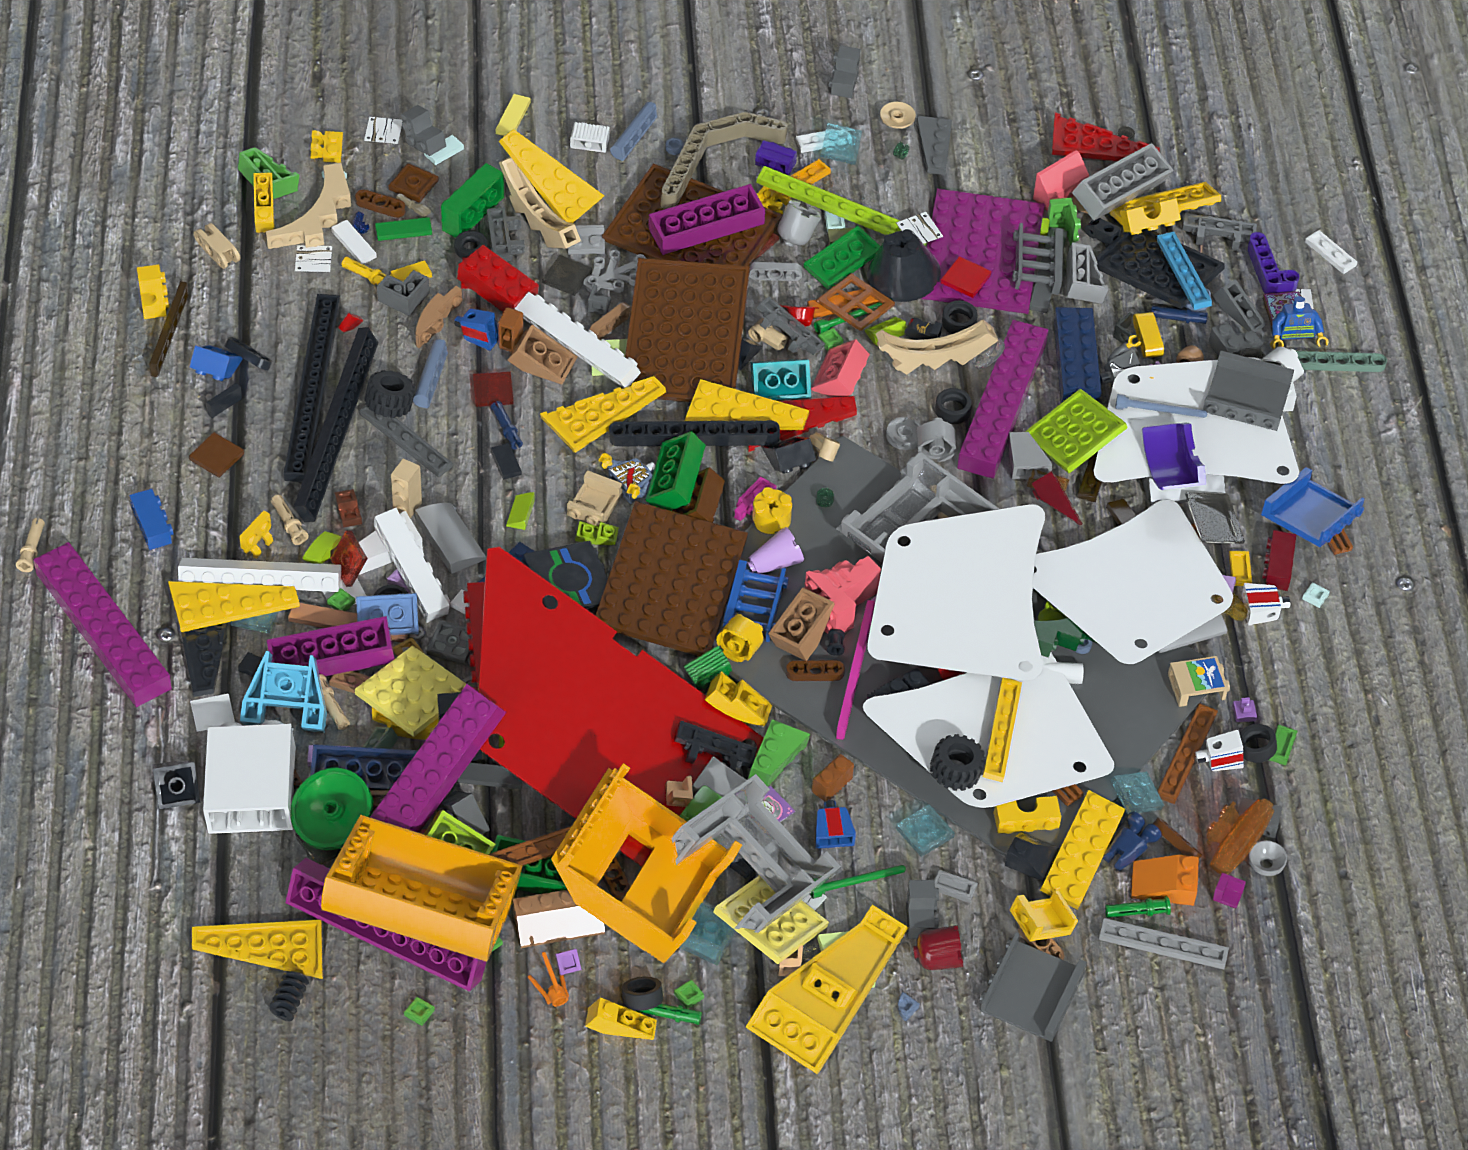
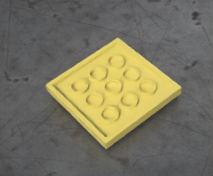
M412 645L355 689V695L414 737L438 719L437 694L461 692L466 683Z
M759 875L718 904L713 913L734 929L758 902L762 904L776 893ZM800 901L759 933L746 928L734 930L775 963L779 964L798 950L801 945L806 944L826 929L829 922L805 902Z

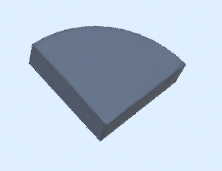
M902 992L898 1001V1012L902 1019L907 1021L917 1011L920 1004Z

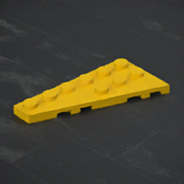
M168 581L181 632L300 607L294 586Z

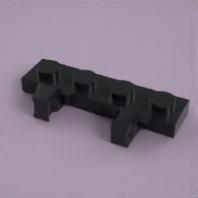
M684 721L679 722L674 740L684 744V749L688 750L686 762L693 764L697 759L698 753L706 752L722 758V762H725L726 766L733 771H736V768L740 769L741 765L751 769L757 751L756 747Z

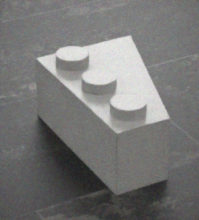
M1072 242L1066 257L1067 298L1102 304L1109 289L1102 280L1103 275L1097 268V261L1091 246Z

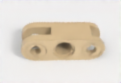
M212 223L205 225V232L200 228L194 231L197 243L222 269L227 268L228 263L231 261H240L237 249Z

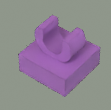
M1241 698V701H1233L1232 707L1236 722L1256 721L1257 714L1253 700Z
M576 948L555 954L560 975L582 970Z

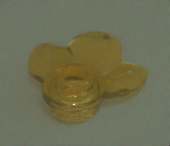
M1233 593L1231 606L1223 613L1230 615L1236 621H1244L1248 610L1241 599ZM1215 594L1217 604L1222 603L1223 598Z

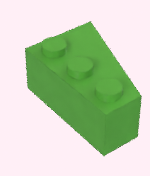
M255 147L239 152L238 170L253 187L254 173H272L273 199L298 191L300 174L288 171L285 165H278L273 161L272 157Z
M772 719L751 767L748 779L756 774L768 787L783 772V769L795 759L796 755L805 749L810 734Z

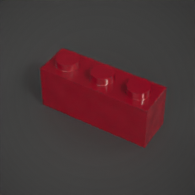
M1273 530L1272 538L1268 537L1266 549H1269V552H1266L1264 564H1267V568L1264 567L1262 579H1265V585H1274L1278 590L1288 591L1292 575L1296 534Z

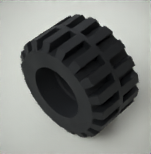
M392 370L377 371L368 380L364 397L365 404L377 415L391 418L402 417V415L408 414L411 410L415 394V384H413V381L408 376L402 375L400 372H393Z
M954 734L953 737L948 735L945 739L942 738L937 743L930 762V772H933V778H937V783L943 784L944 788L948 789L950 787L953 791H957V789L964 791L966 787L968 789L972 788L974 784L978 783L986 761L984 750H980L981 745L979 743L976 744L973 738L968 739L965 735L961 737L959 734ZM951 760L960 761V762H962L964 765L955 764V763L952 762Z

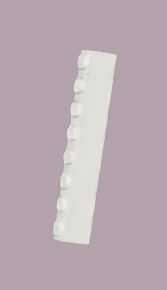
M528 292L515 307L516 310L523 313L524 320L537 327L621 387H629L641 373L636 367L638 364L632 358L626 359L619 349L615 348L613 350L607 341L597 339V335L591 330L585 331L584 326L578 321L572 322L566 313H559L553 304L549 303L547 305L540 295L536 294L534 296Z
M182 558L178 566V582L294 586L296 590L338 592L341 585V565Z

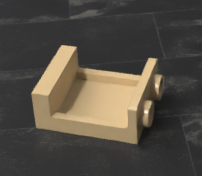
M587 470L581 489L573 502L569 501L567 503V515L573 519H578L595 526H599L600 522L606 523L622 497V483Z

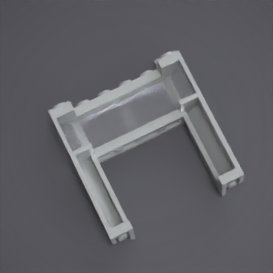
M920 452L908 460L907 466L901 470V480H898L892 489L884 492L881 498L876 503H872L865 513L860 514L854 510L850 515L847 514L843 518L842 524L836 529L883 563L888 539L901 526L933 520L940 512L948 517L999 510V508ZM901 536L897 542L900 546H904L910 541V538Z
M756 774L682 825L673 835L672 843L675 842L677 850L676 865L720 834L730 844L735 840L742 844L739 850L741 856L776 893L762 904L759 902L755 904L734 928L755 930V933H759L835 876V873L841 866L828 852H825L817 861L808 854L761 803L770 789Z

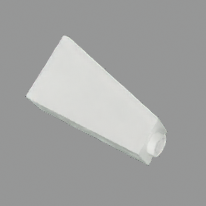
M402 512L406 520V527L408 530H412L416 545L420 546L423 550L422 537L407 512ZM374 531L349 549V558H347L350 568L354 569L357 575L393 562L377 531Z

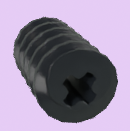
M290 971L284 973L279 987L276 989V994L269 1005L271 1013L281 1020L292 1021L294 1019L293 1014L297 1012L296 1007L300 1005L303 993L307 989L305 985L309 984L308 978L298 972Z

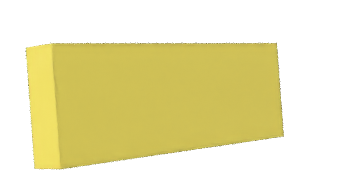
M517 94L512 96L495 129L496 134L505 136L511 130H517L531 103V98Z

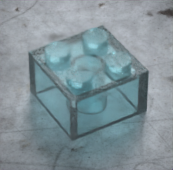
M701 903L692 918L697 923L679 948L718 966L734 938L736 930L713 913V908Z

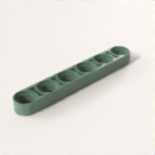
M1296 351L1298 359L1304 358L1308 360L1307 363L1300 361L1303 370L1382 372L1387 364V358L1379 353ZM1318 359H1324L1327 363H1320ZM1341 359L1344 360L1346 363L1340 364L1336 360ZM1355 360H1361L1364 364H1357ZM1378 360L1381 361L1383 364L1377 365L1373 361Z

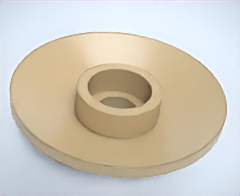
M891 102L883 106L880 117L883 123L889 127L906 128L913 124L916 113L906 103Z

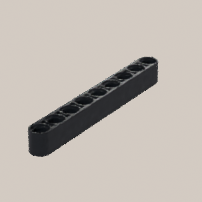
M775 421L614 422L609 426L610 443L617 447L662 446V442L691 431L697 433L695 435L706 446H772L780 441V426Z

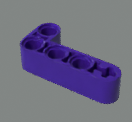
M1260 232L1252 233L1247 251L1264 294L1296 292L1299 281L1298 272L1294 270L1279 271L1266 236Z

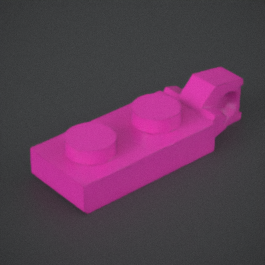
M760 476L738 499L737 508L734 510V518L741 521L747 514L751 515L756 495L766 487L776 490L777 486Z

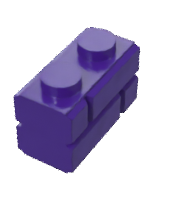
M763 140L756 152L755 165L760 167L766 166L789 176L796 164L797 151Z

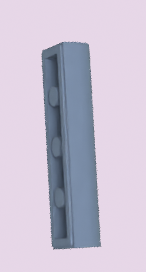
M645 103L611 147L610 152L613 157L624 161L656 120L657 110L655 103Z
M435 340L432 343L413 398L414 404L418 407L429 408L448 355L445 340Z

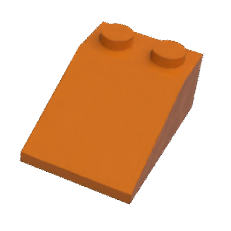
M1172 855L1133 861L1131 898L1140 900L1151 898L1154 900L1164 899L1165 896H1168L1170 903L1194 906L1198 888L1199 857Z

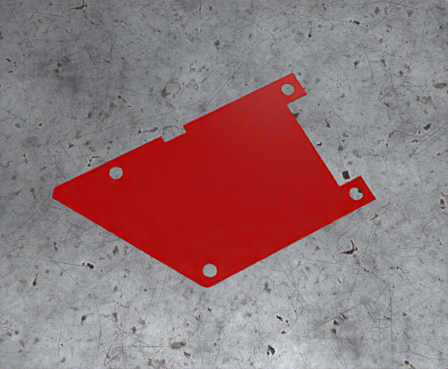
M499 546L488 548L478 692L503 709L506 714L490 734V736L492 734L502 736L504 746L499 749L493 748L489 744L488 737L480 748L482 752L575 819H577L608 768L611 770L614 768L619 769L623 763L630 767L623 777L624 779L680 816L686 807L667 805L666 782H683L687 776H691L693 785L712 757H715L720 762L723 760L720 757L702 752V754L698 753L697 759L693 764L686 762L688 750L684 749V744L674 741L680 721L740 742L750 739L757 746L756 758L764 739L763 736L742 721L713 707L705 700L706 695L642 650L638 656H635L612 639L617 633L616 630ZM550 595L556 598L558 605L555 609H547L543 605L542 600L545 596ZM629 834L619 851L641 867H643L652 852L651 849Z

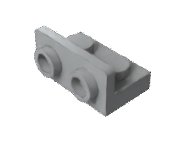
M604 225L575 226L581 241L568 247V255L605 254V240L602 238Z

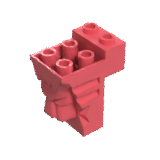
M869 556L860 559L855 565L844 560L843 562L839 561L830 570L806 572L805 589L835 603L824 629L827 634L832 629L842 630L845 633L854 627L856 606L877 594L881 568Z

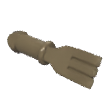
M403 194L396 195V199L402 200L409 209H413L414 212L423 218L431 213V210L425 205L416 204Z

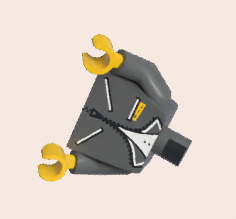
M1136 335L1130 336L1128 343L1125 342L1117 347L1108 357L1107 364L1104 366L1105 372L1100 374L1101 385L1110 382L1111 387H1113L1114 380L1119 373L1127 368L1141 366L1135 350L1131 349L1132 346L1138 347L1141 344L1140 341L1136 344L1132 343V340L1137 337ZM1135 374L1127 377L1128 381L1132 384L1140 381L1139 376Z

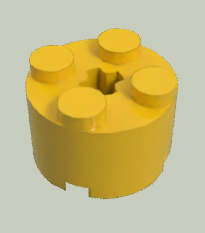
M770 487L764 488L762 492L756 495L753 501L752 520L755 523V527L763 533L775 534V532L780 531L782 528L790 526L792 515L791 496Z
M736 614L718 634L716 639L717 645H721L724 655L735 662L748 661L763 643V628L759 623H754L743 615Z

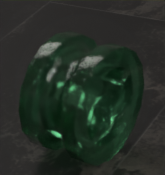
M900 141L896 145L893 155L895 157L899 156V159L903 160L909 152V145H904Z
M829 488L820 489L817 492V504L825 508L830 507L834 502V492Z

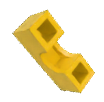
M1177 198L1153 202L1154 214L1150 218L1145 215L1143 207L1120 210L1124 232H1131V235L1142 233V229L1145 228L1150 231L1158 229V225L1164 224V226L1174 225L1175 221L1181 220Z
M159 264L137 267L144 319L167 316L166 308H169L168 297H164L168 295L166 284L162 285V283H166L165 273L160 271Z
M1057 796L1036 798L1033 812L1021 811L1017 806L1016 800L994 807V817L998 833L1011 834L1021 831L1053 830L1060 826L1061 813Z

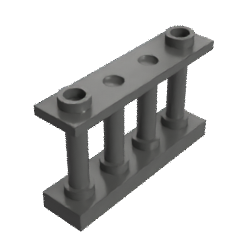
M1019 223L1018 230H1014L1013 241H1016L1015 270L1012 275V281H1015V289H1019L1021 280L1048 284V286H1051V294L1059 295L1062 285L1063 229L1055 228L1054 235L1043 236L1023 233V223ZM1023 240L1048 243L1052 248L1048 250L1023 246ZM1022 254L1049 257V259H1052V262L1044 263L1023 260ZM1022 267L1048 270L1051 275L1048 277L1022 273Z

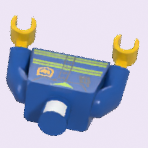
M1297 296L1294 298V304H1285L1282 311L1273 319L1272 336L1274 339L1270 342L1272 349H1275L1276 342L1279 343L1278 347H1284L1282 341L1284 339L1315 338V334L1318 336L1315 342L1318 347H1320V339H1324L1325 345H1328V339L1323 337L1322 319L1317 311L1311 308L1309 303H1305L1304 297Z

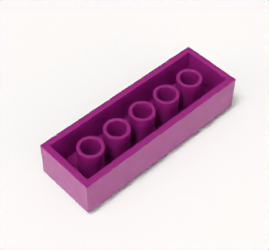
M751 184L649 214V230L662 255L763 225L765 222V208Z
M387 616L267 640L268 651L273 655L272 663L309 666L310 655H312L317 661L319 675L322 674L324 676L389 664L395 659Z

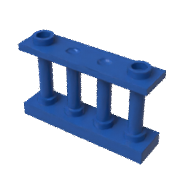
M739 560L723 620V628L736 615V612H740V610L770 616L768 624L753 622L759 623L762 626L763 631H766V642H770L771 637L768 633L776 624L775 619L783 588L787 589L789 577H785L786 568H782L780 577L750 572L747 569V561ZM753 580L778 586L776 593L748 588L744 585V581ZM740 596H753L774 600L772 608L742 603Z

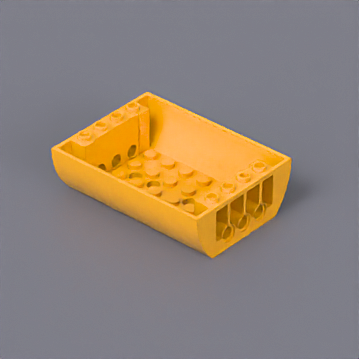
M360 815L326 876L321 909L487 962L507 919L523 866Z

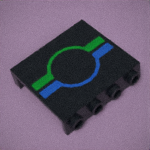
M591 541L523 554L522 563L582 607L588 609L599 606L609 577L606 576L604 564L600 563L598 551L593 547ZM550 595L545 596L542 600L543 605L547 609H555L558 605L556 598Z

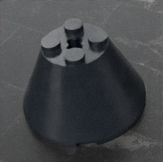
M910 229L887 234L867 270L868 284L886 297L892 298L894 302H909L925 297L934 290V286L940 281L941 277L939 262Z

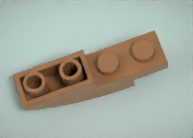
M455 286L445 296L437 293L426 305L416 327V347L420 348L424 343H428L432 336L442 330L444 327L443 318H446L454 308L459 307L462 303L461 288Z

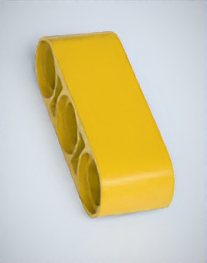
M1154 313L1134 314L1133 325L1138 342H1141L1140 349L1143 357L1163 356L1164 345Z

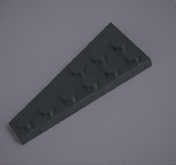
M228 622L181 632L194 697L214 694Z

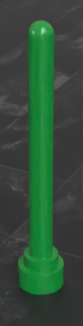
M878 302L867 307L874 311L883 303ZM859 309L848 314L856 319L868 313ZM840 317L828 321L820 319L814 322V329L819 335L830 330L831 327L846 321Z
M899 865L827 883L822 882L811 891L810 895L812 899L819 898L826 891L904 873L906 867Z

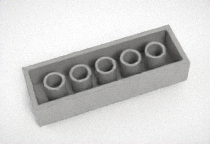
M1151 143L1082 180L1072 193L1091 218L1096 220L1163 183L1174 170Z

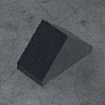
M742 337L738 367L740 371L762 349L760 344L747 337Z

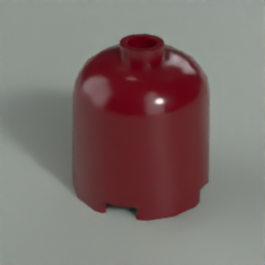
M958 925L930 929L919 934L917 945L913 946L914 958H919L920 964L924 969L944 970L963 968Z

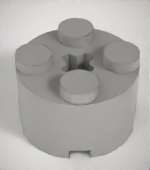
M934 418L932 421L916 428L918 453L921 452L930 459H937L938 462L946 461L954 456L956 440L955 430L951 424L943 421L942 418Z

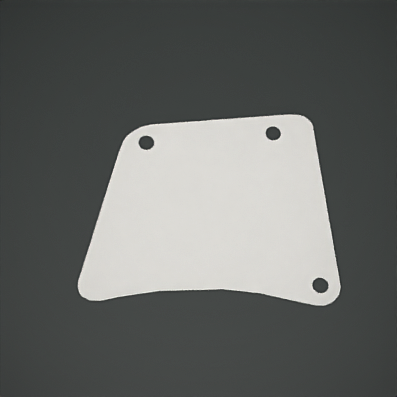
M1248 357V358H1252V359H1256V360L1263 361V360H1261V359H1259V358ZM1218 360L1136 366L1125 369L1114 380L1108 410L1126 422L1128 428L1098 451L1094 475L1100 481L1117 482L1151 477L1144 450L1142 428L1184 422L1191 423L1195 444V450L1192 451L1194 456H1198L1202 464L1205 465L1206 474L1237 476L1285 484L1297 479L1299 469L1283 416H1281L1278 430L1274 431L1207 413V417L1201 418L1132 407L1124 408L1123 410L1115 409L1117 394H1123L1131 400L1203 410ZM1135 374L1139 376L1140 381L1132 384L1128 381L1127 377ZM1279 466H1286L1289 469V474L1282 476L1277 473V468Z
M1173 500L1158 501L1130 521L1091 540L1035 555L1034 566L1037 568V572L1034 573L1033 588L1119 662L1125 664H1135L1225 612L1231 606L1233 594L1183 510ZM1214 594L1220 595L1223 598V602L1216 604L1211 601L1210 597ZM1137 639H1143L1147 642L1148 646L1146 648H1138L1134 642Z
M1029 504L918 522L901 526L890 535L886 545L869 633L868 651L871 656L878 660L1025 681L1038 677L1043 669V661L1034 626L1032 590L1035 555L1045 521L1043 509L1038 505ZM901 536H907L910 538L911 543L903 547L898 544L897 540ZM884 625H891L894 628V633L890 636H885L881 633V628ZM1029 661L1032 664V669L1028 672H1023L1019 669V663Z
M1052 652L1049 658L1041 655L1043 669L1038 677L1028 681L1012 679L1022 682L1003 782L982 777V771L978 783L974 784L970 789L966 787L964 791L960 789L953 791L949 787L948 789L964 803L981 808L994 807L1103 777L1113 771L1114 761L1064 673L1048 669L1044 666L1047 663H1057ZM1022 661L1019 663V669L1023 672H1028L1032 669V664L1029 661ZM967 672L923 688L867 699L863 704V709L868 717L930 772V762L935 747L942 738L945 739L948 735L953 737L954 734H959L961 737L965 735L968 739L973 738L976 744L979 743L981 745L980 750H984V757H986L1002 677ZM951 760V761L954 762L955 764L964 765V764H963L962 762H960V761ZM1078 761L1083 762L1086 765V771L1082 773L1075 771L1073 764ZM975 789L984 790L986 798L983 800L976 799L973 796V791Z

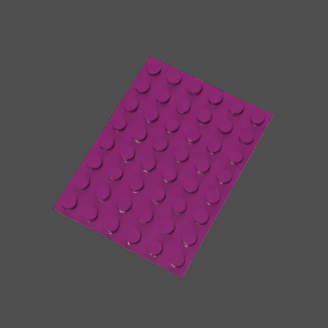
M937 188L932 221L943 237L928 242L927 249L939 262L941 277L940 281L934 286V290L920 299L947 303L961 300L975 307L1028 314L1033 282L1021 280L1019 289H1015V281H1012V275L1015 270L1016 241H1013L1014 230H1018L1019 223H1023V233L1040 235L1045 204ZM1023 240V246L1038 248L1039 242ZM1022 254V259L1036 261L1037 255ZM959 256L991 271V276L974 298L941 284L942 277ZM1022 267V273L1034 275V268Z

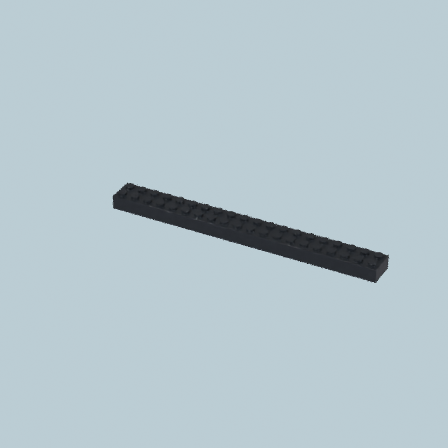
M317 294L284 468V481L303 482L314 452L341 306L340 295Z
M362 327L357 330L294 503V509L304 523L315 522L379 343L369 327Z

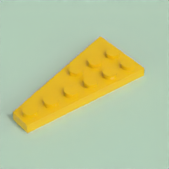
M511 130L499 140V143L553 212L564 221L573 224L604 197L602 193L516 130Z
M653 376L634 382L631 386L623 389L620 387L613 389L614 392L605 395L601 393L576 401L574 405L565 408L564 406L558 407L556 411L547 413V411L540 413V416L568 447L576 453L609 431V426L612 423L624 421L666 393V388Z
M700 379L684 421H775L779 424L780 430H803L809 410Z
M321 920L192 927L193 950L323 979Z

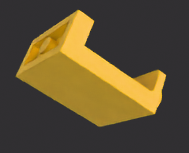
M1059 890L1054 891L1049 899L1028 902L1024 895H1019L1010 908V912L1029 941L1071 935L1078 922V919Z

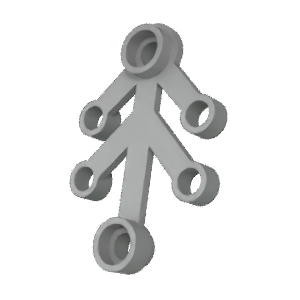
M612 250L609 253L610 261L607 271L599 276L601 269L605 266V260L602 257H596L594 259L592 275L584 279V287L587 291L591 292L595 284L597 285V291L603 288L621 293L624 291V283L635 286V280L632 279H636V273H632L629 276L621 274L633 269L637 271L638 258H647L644 255H637L632 262L616 268L617 262L620 261V252ZM608 280H613L614 283H609V282H606V281H608Z

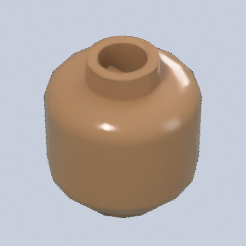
M1194 345L1186 346L1176 357L1177 363L1204 361L1203 352Z

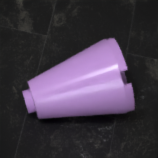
M787 527L778 531L748 557L749 562H747V565L751 572L763 574L800 564L804 561L799 545H796L795 538Z

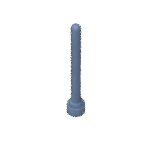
M1117 394L1115 409L1123 410L1124 408L1132 407L1201 418L1207 417L1205 410L1131 400L1123 394Z

